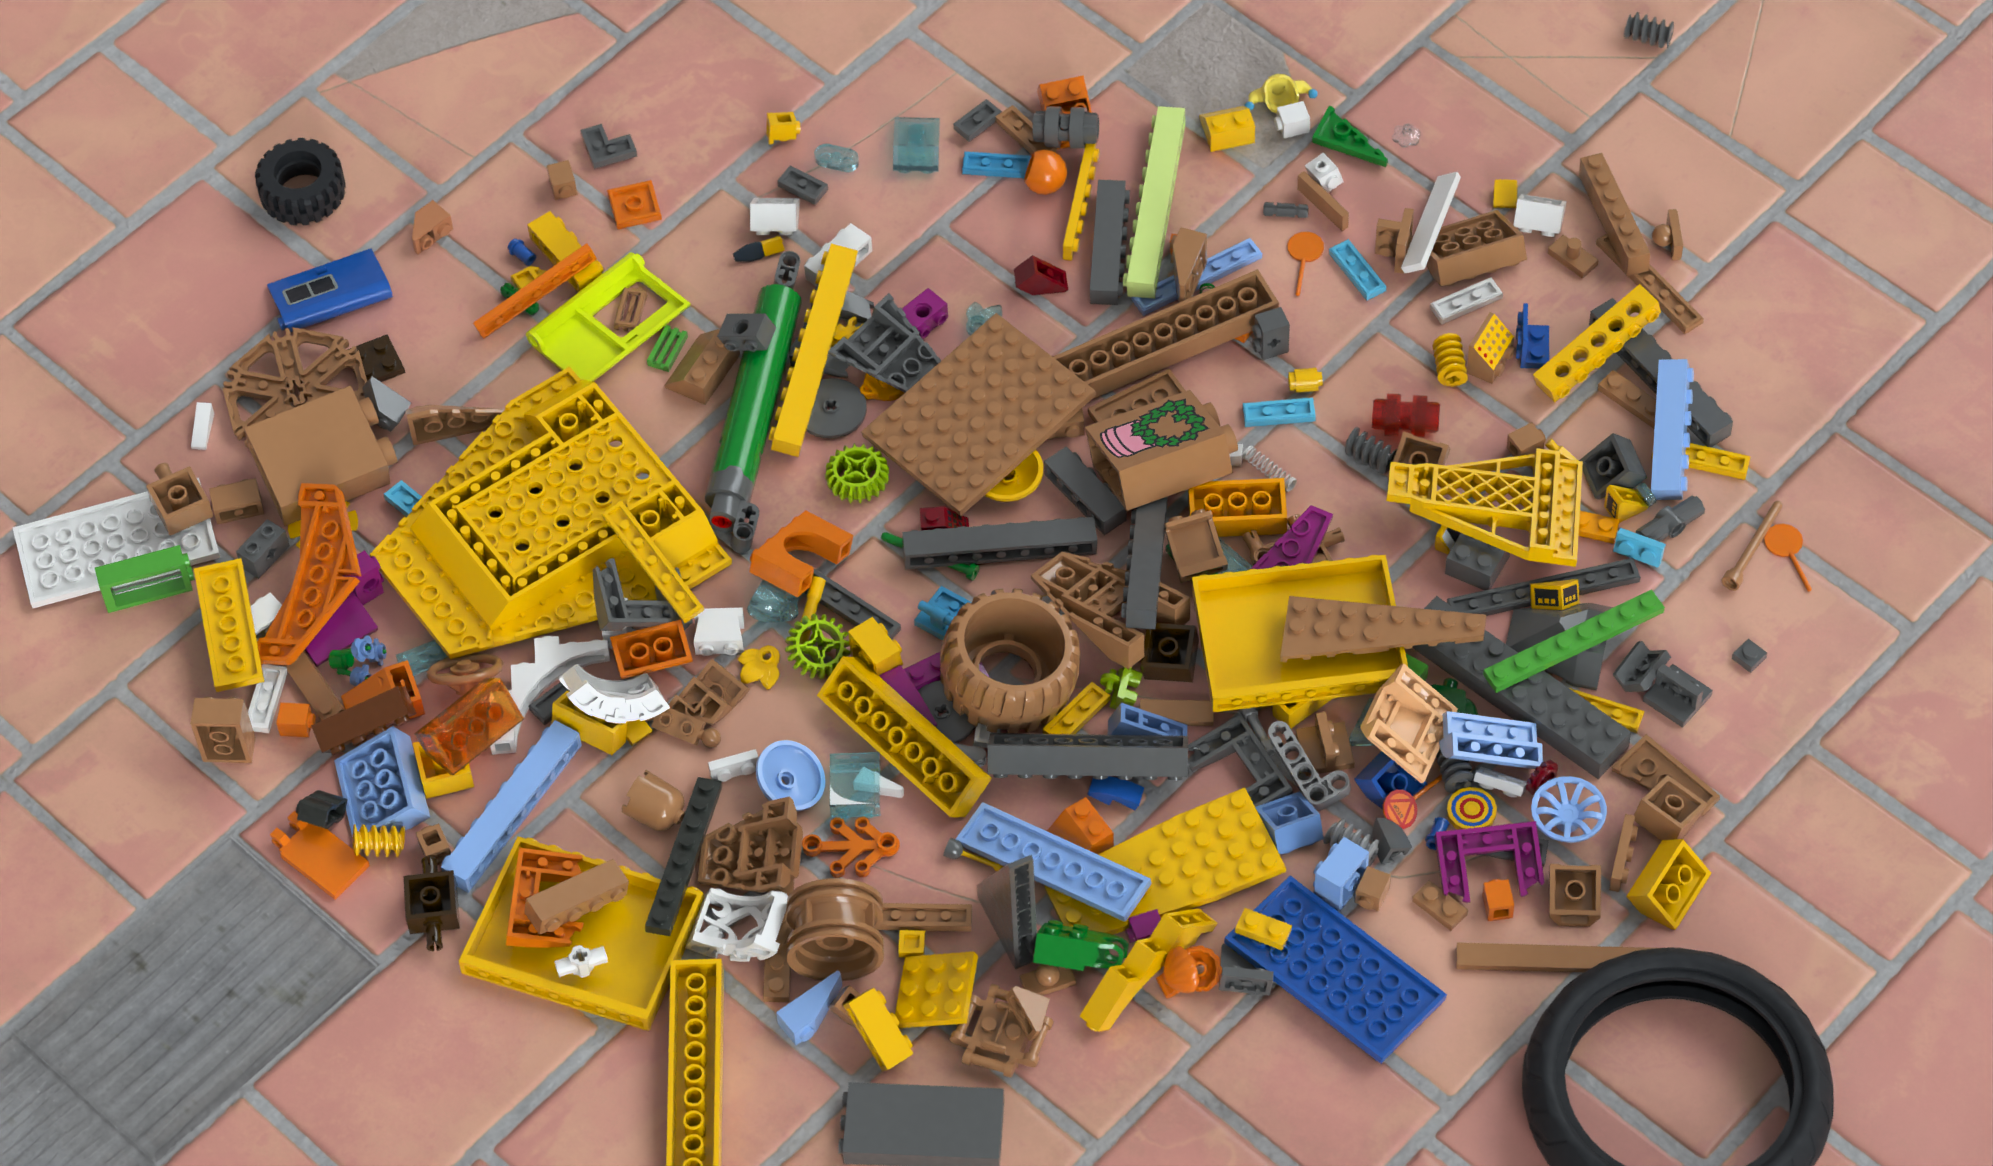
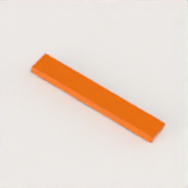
M586 243L473 322L483 339L593 263L597 258L591 247Z

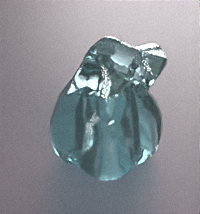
M762 580L750 600L747 612L749 616L761 622L792 621L798 616L799 597L797 598L777 586Z

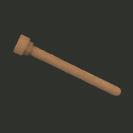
M1775 501L1736 566L1724 574L1721 582L1726 588L1736 591L1741 586L1743 571L1782 508L1780 501Z

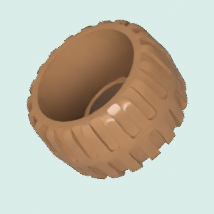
M996 589L991 592L990 596L982 593L974 597L972 603L967 602L959 609L957 616L952 619L941 645L940 680L943 684V691L947 700L953 701V708L960 716L965 713L968 716L969 723L976 727L979 723L985 725L988 732L997 733L999 729L1007 730L1006 733L1018 734L1020 729H1024L1028 733L1037 730L1040 723L1044 726L1047 725L1056 714H1059L1064 709L1078 680L1080 649L1077 632L1072 630V622L1066 614H1059L1060 608L1051 601L1047 604L1042 601L1043 597L1034 592L1030 596L1023 594L1022 589H1012L1010 593H1004L1003 589ZM1008 652L1020 656L1029 663L1034 671L1035 681L1033 684L1028 685L1004 684L983 674L979 670V665L986 657L992 654Z

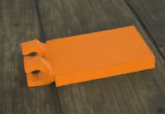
M293 811L287 818L290 821L289 825L297 832L289 839L286 833L276 828L270 834L273 838L272 843L280 848V855L284 861L336 900L370 866L369 861L360 854L356 856L350 846L328 829L297 820L298 814L296 811Z

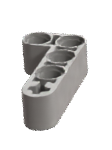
M1276 721L1270 725L1268 734L1274 749L1301 794L1317 811L1324 810L1350 793L1351 784L1345 772L1336 770L1320 778L1289 725L1283 721ZM1281 732L1284 734L1287 743L1283 745L1281 738L1276 733ZM1291 751L1299 753V756L1294 760L1286 758L1287 754ZM1302 772L1312 774L1306 781L1299 779V775ZM1337 780L1346 782L1345 786L1341 789L1334 788L1333 783ZM1316 792L1324 794L1323 799L1320 801H1313L1311 797Z

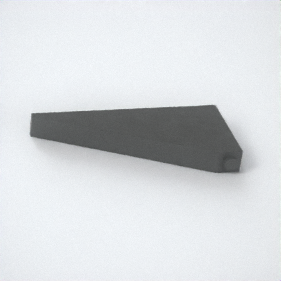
M1032 855L1007 864L977 885L978 899L1015 970L1033 962L1037 937L1034 862Z

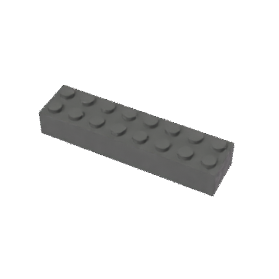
M990 733L988 741V774H993L995 778H1006L1008 775H1018L1019 778H1032L1033 775H1043V778L1054 779L1058 775H1068L1070 779H1081L1083 776H1093L1094 779H1107L1108 776H1118V779L1129 780L1133 776H1143L1145 780H1156L1158 777H1167L1169 780H1182V777H1187L1188 736Z

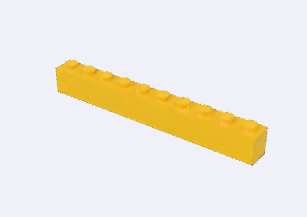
M831 243L829 252L824 251L821 264L824 265L823 271L818 270L815 284H819L817 290H812L809 303H812L813 306L812 309L807 308L804 322L807 323L806 329L801 328L798 342L802 343L800 348H795L792 361L796 363L794 368H789L786 381H790V383L782 391L780 400L784 401L783 407L778 406L774 419L778 421L777 427L772 426L768 440L772 441L771 450L799 457L829 355L828 351L832 345L856 263L858 250Z

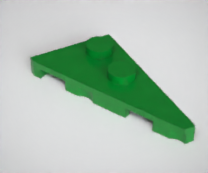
M1328 106L1312 136V143L1386 167L1388 158L1384 156V153L1378 148L1375 150L1359 130L1352 127L1348 120H1342L1335 113V109L1332 106Z

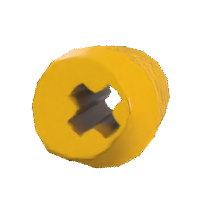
M1454 333L1443 334L1434 340L1432 346L1436 372L1438 373L1437 378L1444 386H1460L1468 380L1461 337Z
M362 824L359 831H357L356 825H353L352 847L356 856L359 855L361 849H364L366 856H369L371 849H374L376 857L379 856L381 850H384L386 857H389L391 850H394L395 856L399 857L401 850L404 849V826L401 827L399 833L396 826H391L388 833L385 825L381 826L379 832L376 825H372L369 832L366 825Z

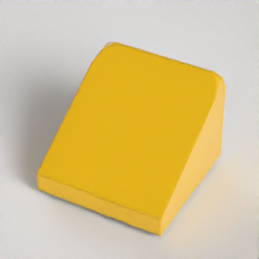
M1495 179L1493 208H1516L1517 180Z

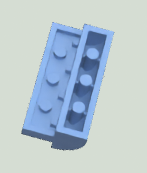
M1450 711L1443 714L1444 738L1439 741L1441 753L1446 758L1536 769L1543 762L1542 743H1537L1536 723Z

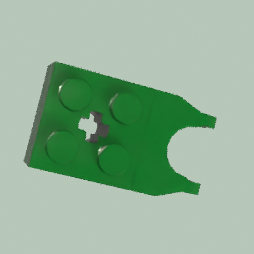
M1049 920L1037 932L1033 963L1084 971L1086 966L1109 969L1112 966L1123 964V959L1128 955L1129 943L1116 935L1088 930V926L1075 924L1073 927L1063 926L1061 921ZM1113 942L1121 943L1124 950ZM1109 949L1116 950L1119 956L1112 955Z

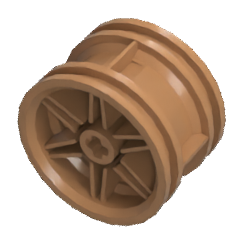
M843 878L815 880L793 890L787 898V922L794 930L787 938V962L795 972L815 980H824L837 970L841 973L842 981L861 978L877 970L884 960V939L881 933L876 930L883 921V898L874 887L866 883Z

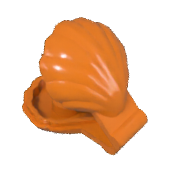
M1200 945L1189 947L1186 950L1181 946L1171 949L1165 960L1164 972L1156 977L1165 998H1171L1180 992H1206L1211 990L1220 980L1222 971L1220 958L1212 949ZM1200 965L1204 966V972L1198 974L1197 967Z

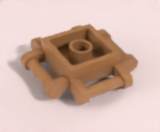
M991 984L986 1000H982L972 994L967 1024H958L956 1030L952 1031L949 1040L953 1044L967 1048L962 1057L963 1064L971 1065L972 1063L1002 1072L1003 1076L1011 1078L1019 1064L1029 1067L1037 1066L1039 1051L1047 1031L1051 1030L1053 1020L1045 1016L1041 1031L1032 1041L1029 1052L1024 1053L1028 1038L1008 1003L998 1001L997 1004L995 1003L996 999L1007 1001L1005 996L1009 991L1000 989L999 985ZM976 1009L981 1011L972 1036L969 1037L965 1033Z

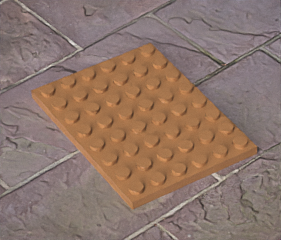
M995 313L861 432L866 440L958 515L962 516L1096 396V392L1008 321Z

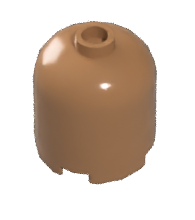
M645 770L644 775L646 776L643 778L639 775L629 789L626 796L630 797L627 806L625 804L622 805V813L654 830L666 831L675 823L678 825L685 815V811H683L684 796L678 789Z

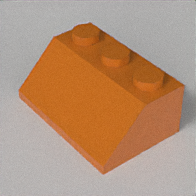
M681 620L610 637L615 663L621 679L693 662Z

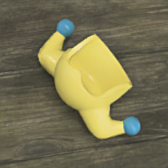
M1275 74L1266 79L1261 88L1249 93L1248 102L1245 103V107L1251 111L1254 109L1255 103L1264 102L1272 112L1277 113V107L1299 102V94L1306 93L1310 98L1314 99L1317 97L1318 92L1312 89L1304 80L1294 81L1288 75Z

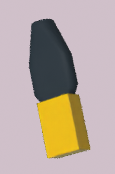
M778 236L761 242L747 244L734 252L733 257L735 262H752L762 259L764 256L785 251L782 238Z

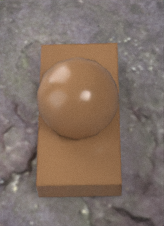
M1669 209L1666 224L1657 225L1652 232V239L1655 244L1662 247L1670 245L1672 260H1680L1683 252V240L1678 211L1676 209Z
M1040 964L1036 970L1020 975L1023 989L1042 996L1076 985L1075 976L1072 969Z

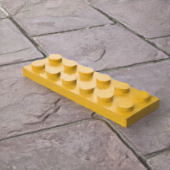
M242 559L194 568L216 692L265 682Z

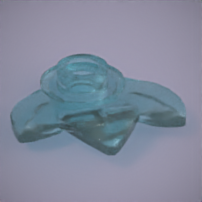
M977 302L971 304L966 312L969 320L966 324L967 333L969 335L973 334L978 329L976 327L982 326L995 313L1002 317L1001 305L983 309Z

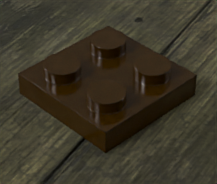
M388 334L355 346L357 351L359 350L367 381L373 376L378 381L383 382L405 373L404 366Z

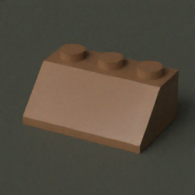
M719 329L700 334L666 382L665 388L706 405L739 357L740 350L730 351L726 349L717 337Z

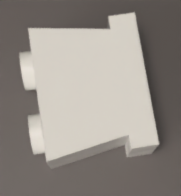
M743 607L704 609L703 612L694 617L696 627L694 637L695 655H735L744 652L740 629H744Z

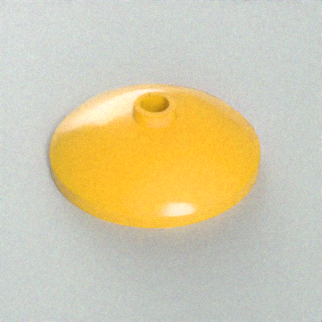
M1035 450L985 496L996 501L1011 502L1030 495L1039 486L1044 472L1042 458L1038 451Z

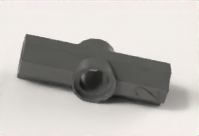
M1692 495L1674 507L1666 506L1661 509L1652 521L1637 529L1636 533L1659 542L1668 536L1674 538L1685 529L1687 524L1705 514V508L1702 501L1697 496Z

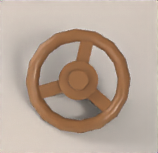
M473 653L453 659L446 658L434 663L428 668L426 677L432 683L447 685L456 691L457 695H472L480 691V687L487 679L500 673L504 663L498 656ZM478 663H488L493 666L479 669ZM451 667V673L437 674L439 671Z

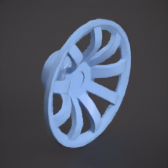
M1562 776L1551 779L1539 787L1532 799L1531 813L1537 827L1546 836L1560 842L1574 843L1591 838L1602 828L1607 815V806L1603 795L1593 784L1581 778ZM1564 783L1578 784L1571 800L1567 798ZM1557 785L1560 793L1561 802H1558V800L1546 790L1552 786ZM1584 787L1594 794L1580 804L1577 803ZM1540 797L1547 799L1553 808H1537ZM1599 802L1600 813L1584 811L1592 803ZM1548 814L1554 817V819L1544 826L1538 815ZM1586 818H1594L1599 821L1597 822L1596 826L1592 830H1590L1588 825L1582 820ZM1556 826L1560 831L1564 832V836L1557 835L1550 830ZM1578 827L1585 833L1580 836L1570 837L1571 832L1577 830Z

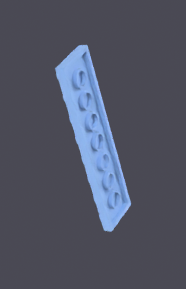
M984 802L981 803L956 838L963 845V848L1002 866L1032 855L1035 881L1126 922L1152 884L1151 879Z

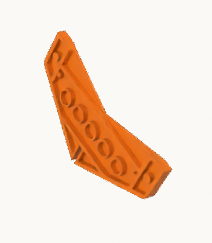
M301 483L298 494V505L301 507L300 560L289 594L265 637L259 638L257 641L261 664L290 665L294 663L360 582L356 577H344L362 576L344 494L336 485Z

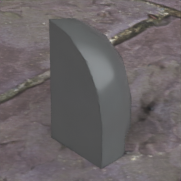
M1376 817L1372 837L1373 841L1379 840L1377 856L1380 863L1393 862L1392 857L1401 852L1403 855H1406L1412 846L1403 829L1388 819Z

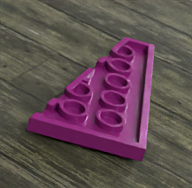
M1310 505L1291 525V528L1282 538L1280 537L1274 543V546L1251 569L1312 563L1333 519V514Z

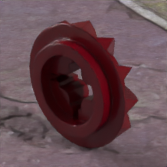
M1551 759L1542 762L1530 774L1531 776L1526 782V790L1531 795H1534L1545 782L1556 778L1558 764Z

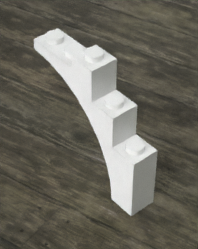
M559 636L534 638L535 663L523 662L511 665L512 690L499 689L487 692L489 744L492 755L517 752L519 730L529 710V705L547 687L559 679L562 674L576 664L582 668L591 664L610 661L608 640L595 639L589 642L560 644Z

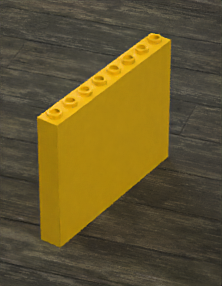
M1370 555L1368 557L1345 558L1335 561L1324 560L1317 563H1299L1292 566H1274L1266 569H1249L1240 572H1224L1214 575L1203 574L1192 577V594L1213 712L1377 693L1400 665L1405 664L1408 667L1404 647L1389 648V651L1356 655H1353V653L1336 654L1335 657L1328 658L1327 655L1312 656L1309 660H1303V658L1287 659V662H1281L1280 660L1289 596L1396 606L1386 555Z
M517 836L459 959L461 973L649 1031L670 985L671 960H681L685 952V946L690 938L704 900V893L696 887H687L670 936L645 932V924L661 879L655 878L649 873H638L626 866L619 865V868L629 880L627 895L620 901H612L604 905L600 910L588 912L574 921L582 922L584 925L581 932L575 931L569 939L572 941L570 947L535 948L506 946L519 848L582 855L583 861L578 863L582 873L606 862L599 858L585 857L576 851L562 850L553 844L545 845L533 838L528 837L525 839ZM540 881L539 892L561 882ZM582 945V947L592 950L604 946L608 962L594 966L589 976L581 978L573 973L561 977L558 976L554 961L569 957L568 955L572 952L573 947Z

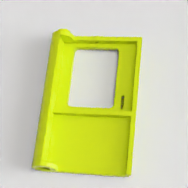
M630 252L527 331L526 338L532 347L559 369L564 370L570 366L581 380L594 382L689 308L691 303L644 268L645 261L638 253ZM636 282H642L667 301L664 306L624 337L617 336L593 317L621 295L624 288H630Z

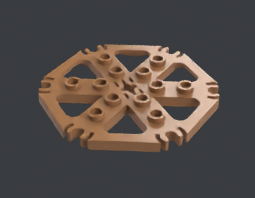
M292 327L293 336H291L290 330L285 328L286 335L280 338L277 332L274 331V341H272L269 333L229 368L230 371H227V376L229 379L234 380L232 382H223L224 387L222 388L234 435L240 441L243 437H246L245 427L342 389L325 385L343 369L348 367L355 370L359 385L358 390L354 391L358 401L364 399L365 396L362 388L367 382L359 350L357 351L355 346L346 350L349 346L348 340L337 335ZM310 343L329 348L303 370L298 351L301 344ZM273 353L277 361L280 377L250 372L248 369L264 354ZM294 385H296L297 389H299L300 391V401H298L297 396H295L294 394ZM248 396L269 400L246 421L240 419L237 407L239 397ZM246 439V440L244 441V443H245V446L248 448L247 439Z

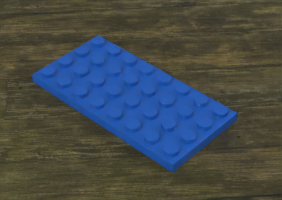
M1291 875L1253 910L1292 925L1291 933L1283 950L1235 933V928L1224 939V943L1256 968L1274 971L1273 981L1380 1064L1447 997V994Z

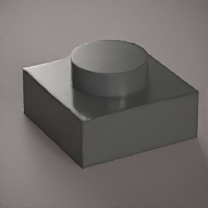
M1747 639L1732 654V659L1750 673L1767 658V652L1750 639Z

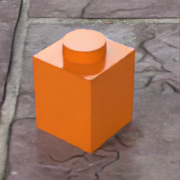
M280 702L276 722L280 736L309 738L311 725L316 722V716L312 714L310 704Z
M1493 879L1489 882H1484L1482 896L1488 921L1513 918L1514 901L1509 879Z

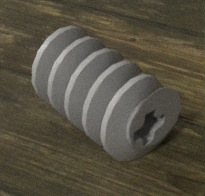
M1344 818L1338 823H1334L1325 834L1323 843H1330V847H1332L1334 843L1338 844L1343 837H1346L1369 851L1368 866L1370 867L1378 854L1379 840L1376 839L1369 843L1370 834L1361 838L1362 829H1358L1353 833L1354 824H1350L1345 828L1346 819Z

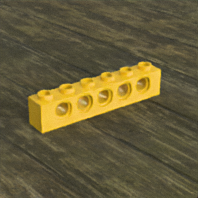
M1640 284L1537 370L1533 374L1536 385L1554 402L1566 397L1577 383H1582L1591 371L1601 367L1611 354L1620 351L1624 343L1630 338L1636 337L1644 326L1658 318L1661 313L1659 302ZM1632 313H1639L1637 316H1630ZM1614 328H1621L1617 332L1612 331ZM1597 343H1604L1599 347L1594 346ZM1579 358H1586L1582 362H1577ZM1562 373H1568L1564 377H1558Z

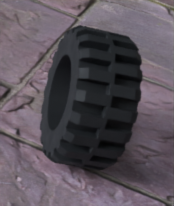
M298 138L295 141L289 139L285 140L283 144L278 143L274 145L273 150H268L264 154V159H260L257 164L258 168L255 170V182L263 208L267 210L271 217L277 218V221L282 223L287 221L290 225L297 226V223L310 225L309 222L315 221L317 223L322 221V217L330 216L333 213V209H337L340 206L341 200L345 196L346 183L337 153L325 143L321 142L319 144L318 140L310 138L309 141L305 138ZM299 175L318 177L315 182L303 188L293 189L283 186L288 180Z

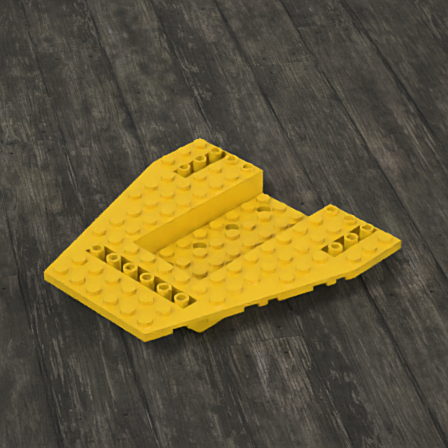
M570 366L512 399L505 406V410L501 415H497L492 420L490 427L485 432L482 431L459 456L457 463L454 466L451 465L446 470V475L438 483L435 482L412 507V512L407 517H403L398 523L399 526L390 535L388 534L370 553V557L374 556L381 566L380 572L450 659L598 620L594 599L593 569L597 566L600 571L606 569L605 562L611 558L615 560L624 598H628V600L657 601L654 583L602 517L601 513L622 500L674 569L676 567L679 568L681 578L689 589L732 565V559L719 545L715 533L701 507L599 386L593 381L581 380ZM612 441H620L622 443L618 447L609 445ZM578 464L582 468L574 471L570 469V466ZM640 473L649 475L648 478L643 480L638 479L636 476ZM532 488L542 489L539 494L530 493ZM602 496L609 498V500L606 503H599L596 501L599 497ZM494 511L502 513V515L497 518L489 516L490 513ZM565 520L569 524L565 527H560L557 525V522ZM520 544H526L529 546V548L524 551L516 549V547Z

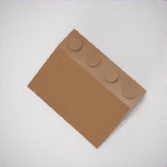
M1498 210L1441 227L1426 266L1433 279L1440 286H1451L1463 279H1473L1477 275L1486 272L1492 273L1505 266H1515L1527 260L1524 235Z

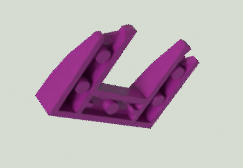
M940 652L905 669L899 665L879 675L935 727L937 726L934 717L918 690L929 683L940 681ZM981 662L979 665V670L989 677L986 669L984 668Z
M1536 821L1436 832L1434 835L1443 895L1447 896L1448 892L1462 896V902H1471L1464 857L1467 855L1512 851L1520 897L1528 895L1526 889L1539 882L1541 886L1545 883Z

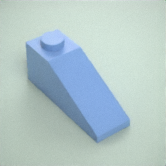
M838 970L776 1012L778 1025L795 1045L802 1041H808L817 1032L829 1010V1005L842 987L841 973Z

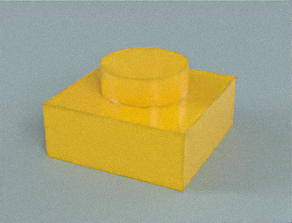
M900 930L899 957L924 955L925 931Z

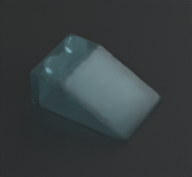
M895 117L893 171L901 173L921 171L925 174L939 172L940 118Z

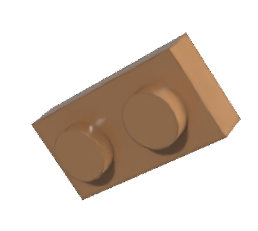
M1430 880L1413 896L1412 901L1450 931L1468 915V909L1448 894L1447 896L1443 895V890Z

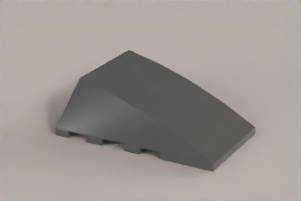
M888 293L874 307L872 316L848 339L843 337L828 351V354L905 393L940 363L941 360L930 345L923 341L919 335L920 332L915 326L910 324L904 311L898 308L893 301L894 298Z

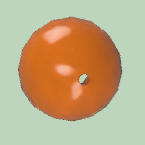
M1041 149L1035 151L1028 163L1024 182L1031 191L1037 194L1048 195L1055 193L1063 186L1066 180V164L1060 155L1052 150Z

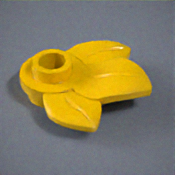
M767 645L760 649L751 648L745 650L738 657V661L744 665L740 672V679L743 684L752 683L760 679L767 690L774 686L780 675L777 667L780 661V653L774 646ZM770 653L771 657L768 660H764V656Z

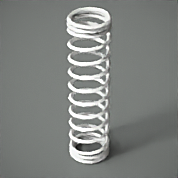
M1249 446L1244 450L1242 458L1256 466L1258 470H1261V473H1265V476L1271 478L1270 475L1274 472L1273 478L1277 476L1281 478L1283 475L1282 478L1285 481L1286 492L1291 491L1295 487L1297 479L1291 477L1290 474L1285 477L1286 471L1281 473L1282 468L1277 470L1278 465L1273 466V461L1268 464L1269 458L1264 460L1265 455L1260 457L1261 452L1256 453L1257 449L1255 447Z

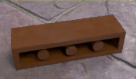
M397 686L311 725L321 752L336 755L345 751L344 746L351 743H353V746L367 741L366 736L373 733L377 736L393 724L400 726L409 722V717L415 715L416 711L406 687Z

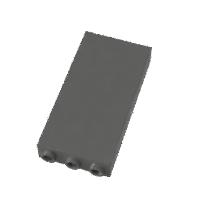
M849 1082L848 1092H843V1107H846V1115H841L840 1129L844 1131V1138H839L838 1153L843 1154L844 1164L1000 1166L1005 1101L1004 1089Z

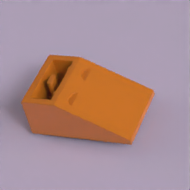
M1084 76L1039 84L1037 92L1042 111H1046L1047 106L1062 107L1063 114H1070L1072 107H1086L1087 113H1092ZM1062 141L1061 147L1057 148V150L1069 148L1070 142Z
M408 660L384 667L341 696L346 710L397 686L406 687L416 714L409 718L412 719L425 714L422 699Z

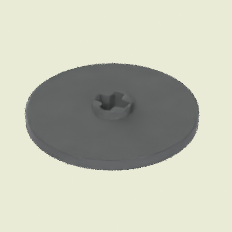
M829 378L821 380L806 431L821 438H839L855 431L862 424L867 411L866 400L860 389L853 383L842 379Z
M941 681L929 683L918 690L937 723L936 728L950 741L958 743L973 732L976 726L968 722V716L965 713L960 716L954 710L953 701L947 700ZM944 710H947V714H943L942 717L939 716L938 712L943 713Z

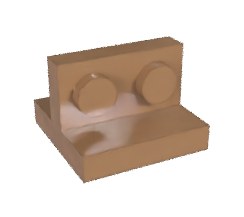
M1410 208L1404 209L1402 222L1378 218L1376 229L1375 254L1395 257V272L1403 274L1401 266L1411 244L1414 209Z
M1325 711L1316 713L1315 726L1296 729V738L1318 774L1355 767L1344 721L1333 723L1332 720L1328 721ZM1305 772L1306 776L1312 775L1309 772Z

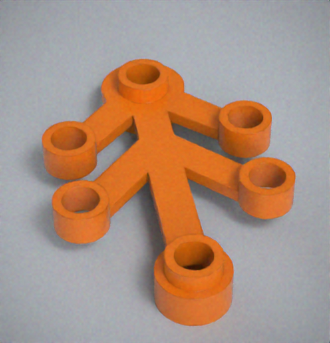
M836 817L830 821V830L833 834H841L848 841H822L819 836L810 834L803 838L802 849L810 857H815L821 852L848 851L838 861H833L830 864V874L835 878L842 877L845 874V868L862 852L872 851L864 860H859L855 864L856 875L866 877L870 873V867L882 856L889 857L898 852L900 842L893 833H881L870 824L868 818L859 817L855 820L856 831L860 834L866 833L873 839L863 840L845 825L842 818ZM861 823L866 824L865 827H859L858 825ZM835 824L842 825L840 828L833 827ZM885 844L892 845L890 847H883ZM811 846L817 847L815 849H808ZM862 866L866 867V869L863 871L859 870L858 868ZM836 867L841 868L840 871H834L833 869Z

